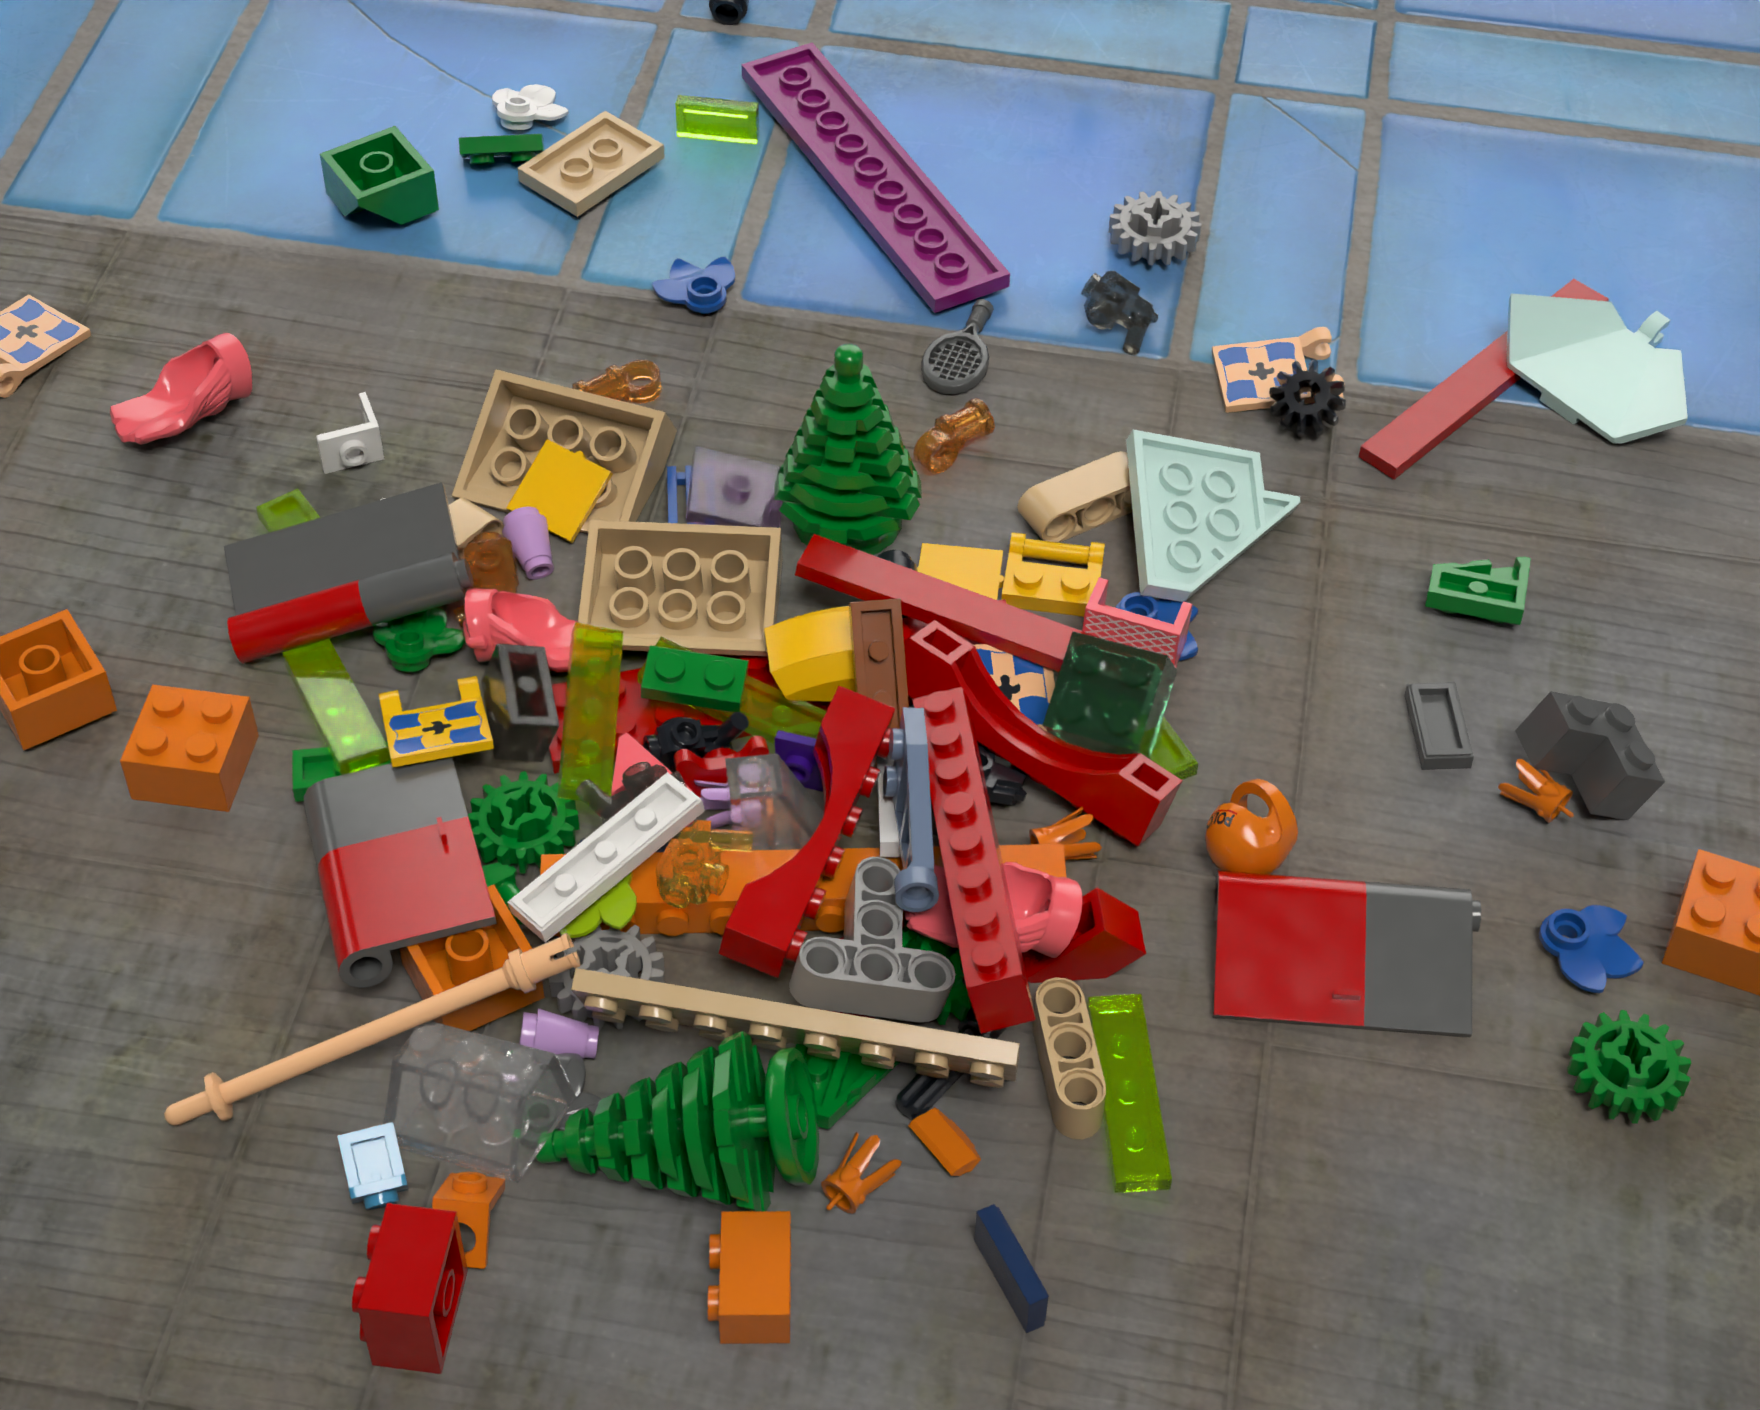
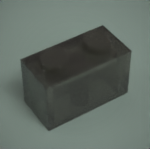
M497 644L481 680L488 724L494 745V759L543 762L559 728L545 647Z

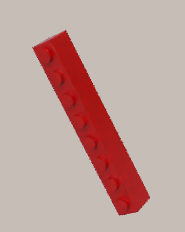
M958 687L946 691H937L930 695L913 699L914 708H924L928 743L930 796L966 988L980 1032L982 1034L1034 1021L1036 1018L976 733L963 689Z

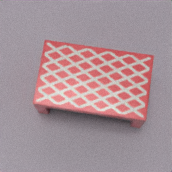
M1099 577L1085 608L1082 631L1177 665L1186 643L1193 604L1183 601L1174 624L1105 605L1109 580Z

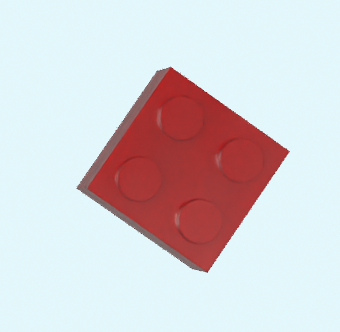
M387 1203L381 1225L374 1224L369 1233L367 1258L371 1261L366 1277L359 1276L353 1290L352 1311L359 1313L360 1341L367 1343L373 1366L442 1374L468 1272L457 1212Z

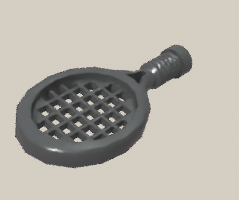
M985 299L977 300L966 322V328L942 335L934 340L924 351L921 371L923 380L931 389L942 394H959L969 391L985 377L989 366V353L987 346L980 339L978 333L982 331L986 321L993 313L994 308L989 301Z

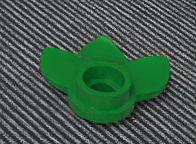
M440 607L373 626L374 640L385 646L386 656L391 660L392 666L405 672L422 670L430 664V658L433 655L452 653L466 643L463 630L447 628V614Z

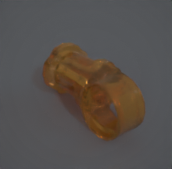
M636 360L621 367L614 364L607 367L605 373L586 382L580 380L573 383L572 389L624 402L647 403L655 400L662 392L660 369L655 363L647 360ZM637 378H649L652 380L646 385L636 386L631 384V381Z
M974 398L966 402L965 407L954 414H945L936 418L935 427L925 432L917 441L914 447V458L932 474L946 471L955 462L959 452L964 449L966 442L979 435L984 437L994 432V418L988 406L979 398ZM941 445V447H940V449L937 451V453L932 456V454L934 453V451Z

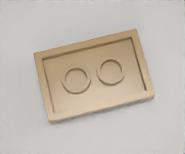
M604 111L518 167L519 182L578 217L664 159V144L609 112Z

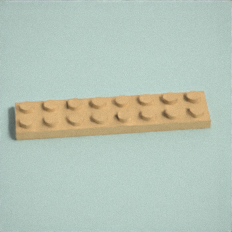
M579 968L575 969L571 990L584 1004V1008L592 1010V1017L596 1019L624 1023L625 1015L645 1019V1026L667 1032H677L679 1024L700 1029L699 1035L702 1037L723 1041L733 1033L745 1031L754 1038L753 1045L766 1049L786 1048V1043L803 1044L808 1047L807 1054L824 1059L838 1060L840 1052L844 1051L862 1056V1064L877 1068L893 1069L895 1061L914 1064L916 1065V1073L930 1077L948 1078L950 1069L971 1074L970 1082L982 1086L1001 1088L1003 1087L1004 1080L1016 1082L1020 1043Z

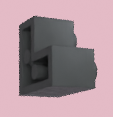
M1550 691L1515 730L1535 769L1572 776L1590 814L1629 820L1665 783L1655 763L1653 752L1646 746L1635 725L1633 714L1626 706L1618 703L1612 704L1587 699L1582 696H1572Z

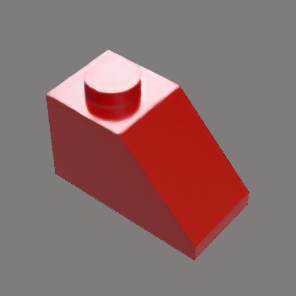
M1098 887L1082 896V912L1078 927L1069 945L1058 957L1051 958L1031 949L1022 952L1027 980L1030 983H1043L1055 977L1066 978L1072 981L1108 978L1146 954L1139 912Z

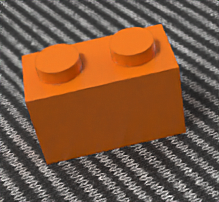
M721 1211V1234H710L709 1268L720 1269L719 1285H708V1321H719L720 1344L790 1343L791 1211Z

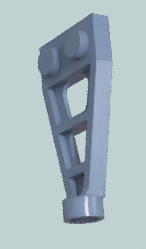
M903 707L900 727L891 728L889 757L894 762L893 766L884 767L883 795L893 799L899 849L903 870L894 879L896 903L903 910L922 912L932 908L939 899L937 876L934 873L928 743L924 708Z

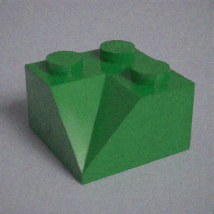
M396 126L320 153L326 194L344 216L366 209L402 225L439 210L434 170Z

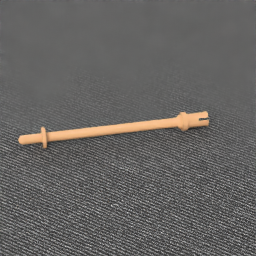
M567 933L526 952H522L518 948L508 953L509 959H506L503 967L239 1077L223 1082L216 1073L207 1074L204 1077L205 1091L168 1106L164 1113L165 1120L170 1125L177 1126L214 1111L221 1121H227L233 1116L232 1103L506 989H522L526 994L536 989V983L571 968L580 967L579 956L577 952H574L557 960L554 959L555 954L574 947Z

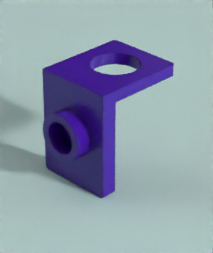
M777 731L775 736L776 781L824 792L821 772L813 753L817 737L796 732Z

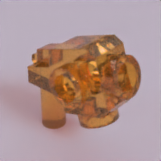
M483 532L476 535L474 543H469L464 549L465 558H461L467 560L474 582V586L471 589H497L498 591L517 593L516 586L519 585L515 552L511 541L502 537L497 532ZM465 604L453 610L460 627H463V621L465 620Z

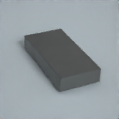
M1456 683L1407 684L1404 696L1421 769L1471 768L1474 756Z

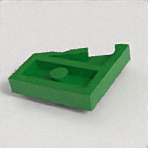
M1525 556L1516 557L1513 567L1491 568L1492 563L1489 559L1471 561L1466 564L1455 562L1433 564L1425 607L1439 609L1450 614L1460 613L1486 618L1495 623L1506 622L1520 625L1525 608L1531 558Z

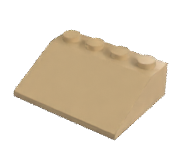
M496 369L452 497L454 499L465 498L474 504L510 513L506 507L545 441L548 439L574 453L582 451L586 459L613 473L580 532L588 534L590 520L636 522L664 471L677 429L663 411Z
M590 520L575 642L576 648L649 651V647L652 645L703 654L768 656L764 628L776 624L782 571L781 528Z

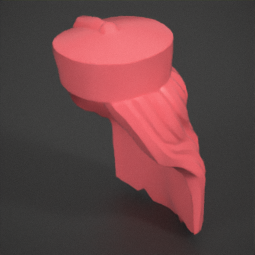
M223 333L202 342L201 345L180 356L172 358L164 365L154 388L149 393L110 407L112 423L115 424L117 435L124 443L135 442L140 445L157 439L176 436L191 428L198 420L221 412L229 401L247 398L252 392V370L248 354L242 343L234 335Z
M472 588L468 589L465 594L463 635L466 645L469 648H473L478 662L501 659L507 665L513 667L534 665L549 671L574 672L584 669H596L620 658V650L576 648L578 621L565 618L548 599L498 591L497 589Z
M1016 862L1003 863L1021 951L1026 952L1031 949L1051 958L1058 957L1069 945L1080 920L1082 891L1079 883L1070 878H1058L1042 871L1023 867ZM934 865V873L937 876L939 891L938 902L932 908L922 912L903 910L908 921L907 927L909 930L945 945L959 948L944 867Z

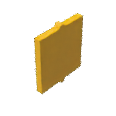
M547 439L506 508L510 512L521 507L537 508L539 513L547 519L548 531L573 544L613 473L586 459L582 451L574 453Z
M922 543L917 570L923 574L998 600L999 588H1002L1004 583V576L1001 575L1003 550Z

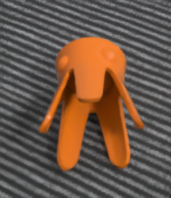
M1517 759L1516 761L1519 779L1536 795L1509 783L1498 785L1501 795L1534 809L1548 823L1552 822L1561 811L1571 818L1574 816L1571 811L1565 808L1573 791L1557 783L1547 771L1540 770L1543 773L1542 775L1523 759Z
M1083 807L1050 826L1029 830L1031 845L1063 844L1065 860L1097 858V855L1093 853L1100 851L1102 848L1097 842L1076 843L1086 837V832L1082 828L1090 825L1093 821L1091 814L1075 818L1083 811Z
M855 1132L839 1167L821 1182L823 1192L831 1201L826 1207L827 1210H831L836 1205L847 1213H855L859 1205L865 1202V1197L896 1175L894 1172L901 1166L902 1161L893 1159L863 1180L860 1179L869 1165L870 1159L880 1145L878 1135L870 1136L845 1165L859 1136Z

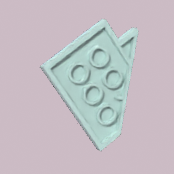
M1134 429L1126 439L1140 595L1185 602L1288 517L1301 502L1300 496L1264 490L1259 452Z

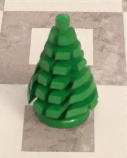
M843 344L836 349L834 364L826 370L820 388L817 389L810 408L803 418L802 425L794 437L793 444L785 456V461L778 471L774 482V499L784 501L779 511L793 522V527L799 539L805 545H808L813 535L816 534L875 555L894 543L902 529V519L911 520L920 506L918 498H922L921 480L912 463L908 449L903 445L899 429L893 424L888 406L883 403L869 367L863 364L862 350L854 344Z
M739 1031L725 1038L718 1046L719 1051L711 1046L693 1054L687 1062V1067L681 1061L662 1069L655 1082L648 1077L632 1084L624 1099L619 1092L601 1099L594 1115L588 1107L575 1112L568 1117L565 1130H558L557 1128L538 1130L532 1139L533 1154L536 1160L543 1164L560 1162L561 1159L568 1158L571 1167L578 1172L592 1175V1173H596L599 1166L608 1179L620 1182H629L633 1173V1178L642 1187L659 1190L663 1189L667 1181V1187L677 1195L693 1198L697 1197L701 1190L702 1197L712 1203L728 1206L727 1204L731 1205L734 1198H736L737 1206L744 1210L766 1211L771 1204L769 1192L774 1193L775 1164L782 1178L795 1186L811 1185L816 1178L819 1162V1127L814 1088L808 1066L801 1051L794 1047L778 1050L772 1056L765 1075L757 1046L754 1045L752 1047L749 1034L745 1031Z

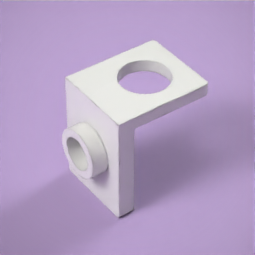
M366 392L359 393L364 424L316 436L324 474L384 460L379 426Z

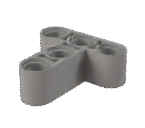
M869 857L857 865L845 901L844 939L813 937L801 946L789 982V988L794 999L803 1006L912 1022H930L937 1019L942 1013L956 976L954 966L942 954L902 947L903 909L896 903L894 879L901 871L889 859Z

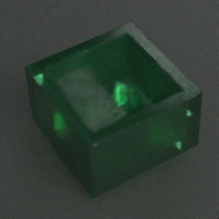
M1072 631L1042 726L1049 733L1073 745L1112 754L1141 753L1150 759L1177 669L1168 655Z

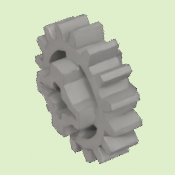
M1144 191L1139 192V199L1137 200L1126 196L1124 197V205L1115 204L1113 214H1110L1108 232L1111 233L1110 243L1119 244V254L1131 252V261L1134 262L1143 257L1147 260L1148 265H1153L1155 260L1159 259L1166 265H1170L1171 257L1173 256L1183 261L1186 259V251L1195 252L1196 244L1200 240L1199 212H1191L1190 202L1178 204V196L1175 194L1168 199L1162 196L1161 191H1157L1151 197H1148Z
M599 925L596 930L586 936L572 938L574 947L557 953L558 958H554L557 960L577 952L581 964L580 967H577L579 969L638 978V972L642 970L640 979L665 983L663 953L656 952L655 939L652 936L641 940L640 927L637 925L632 926L627 932H622L620 929L609 927V930H601ZM571 968L548 978L551 997H557L558 1010L561 1013L572 1010L573 1019L584 1022L587 1017L592 1018L594 1026H599L600 1031L605 1021L592 1017V1010L584 1008V1004L571 990L572 976L576 968ZM631 1016L637 1021L642 1020V1018ZM613 1022L617 1029L623 1028L624 1023Z

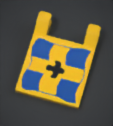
M477 676L457 679L461 701L402 711L398 690L378 693L392 768L494 749Z

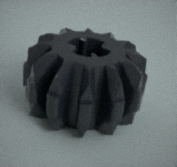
M1311 360L1309 370L1302 371L1301 364L1295 361L1292 363L1293 376L1280 371L1277 374V381L1281 386L1270 388V398L1277 401L1270 406L1271 414L1273 416H1283L1280 421V426L1283 430H1287L1297 423V436L1304 437L1307 426H1313L1314 433L1320 436L1323 434L1322 421L1335 426L1339 420L1334 411L1344 410L1346 407V400L1338 396L1345 391V385L1343 381H1332L1335 376V370L1332 367L1324 369L1319 374L1317 360ZM1303 392H1310L1311 397H1314L1315 403L1305 405L1304 399L1301 400V394Z

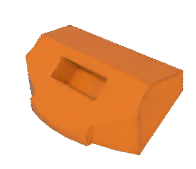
M936 1107L916 1117L908 1125L951 1176H962L967 1172H971L981 1160L974 1144L955 1122Z

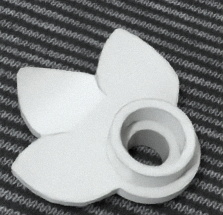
M528 85L523 87L520 92L504 88L497 90L492 95V104L497 107V115L501 118V125L512 130L529 129L533 126L534 119L551 121L569 114V110L565 107L553 104L556 92L544 85Z

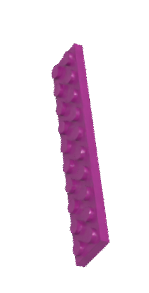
M813 42L741 64L744 81L934 313L1010 287L1009 271Z

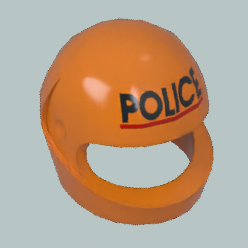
M1252 779L1238 785L1231 796L1230 803L1219 805L1212 813L1206 828V848L1212 862L1221 871L1271 874L1282 865L1294 847L1298 837V827L1291 806L1279 789L1268 781ZM1249 794L1257 795L1266 802L1269 807V813L1266 817H1258L1248 810L1247 798Z

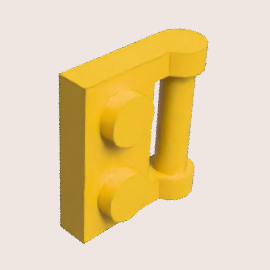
M1012 532L1001 600L1005 599L1007 604L1020 609L1084 617L1085 608L1098 578H1101L1105 543L1091 542L1090 546L1026 539V534ZM1023 558L1088 565L1087 569L1023 562Z

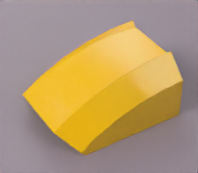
M849 606L812 611L764 628L770 672L786 699L789 701L831 702L838 686L855 692Z

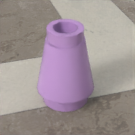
M521 507L511 511L503 520L504 528L502 535L526 572L527 577L536 580L550 575L554 570L546 517L541 515L535 507Z
M539 1008L537 1014L524 1012L518 1056L531 1057V1063L544 1062L548 1058L562 1053H576L582 1059H595L599 1026L588 1025V1023Z

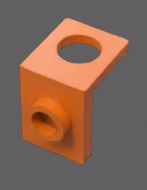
M478 1172L450 1173L433 1196V1209L456 1211L458 1222L468 1225L473 1230L476 1237L475 1246L471 1250L464 1252L467 1267L484 1269L487 1266L490 1212L505 1190V1178L489 1177Z

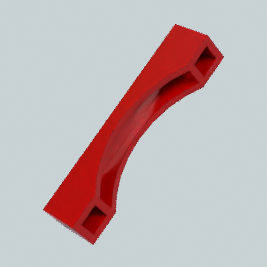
M932 621L909 638L905 647L908 697L912 701L937 691L962 687L977 741L986 746L991 753L1006 759L1027 773L1035 782L1047 786L1068 800L1076 809L1083 807L1082 812L1091 814L1095 819L1112 829L1117 836L1129 840L1136 846H1140L1161 826L1183 780L1141 753L1112 754L1092 751L1067 743L1043 730L1021 713L1001 692L985 668L976 647L939 622Z
M838 686L821 722L813 750L823 784V819L811 839L791 860L770 874L745 884L725 926L718 954L776 978H779L786 960L796 963L800 948L805 943L808 932L800 930L806 917L812 920L816 919L827 890L819 888L824 875L834 879L845 849L838 847L842 835L849 838L853 837L863 809L857 807L856 804L860 795L870 798L881 771L873 767L878 756L886 760L889 756L890 725L896 708Z

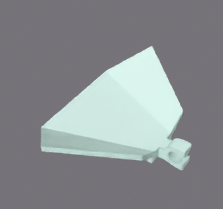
M1510 294L1508 306L1507 367L1541 391L1542 394L1539 400L1570 423L1575 425L1581 420L1610 442L1622 444L1684 425L1688 419L1681 350L1654 348L1662 342L1664 335L1660 331L1668 327L1670 319L1655 311L1643 322L1639 330L1633 333L1627 329L1614 305L1609 301Z

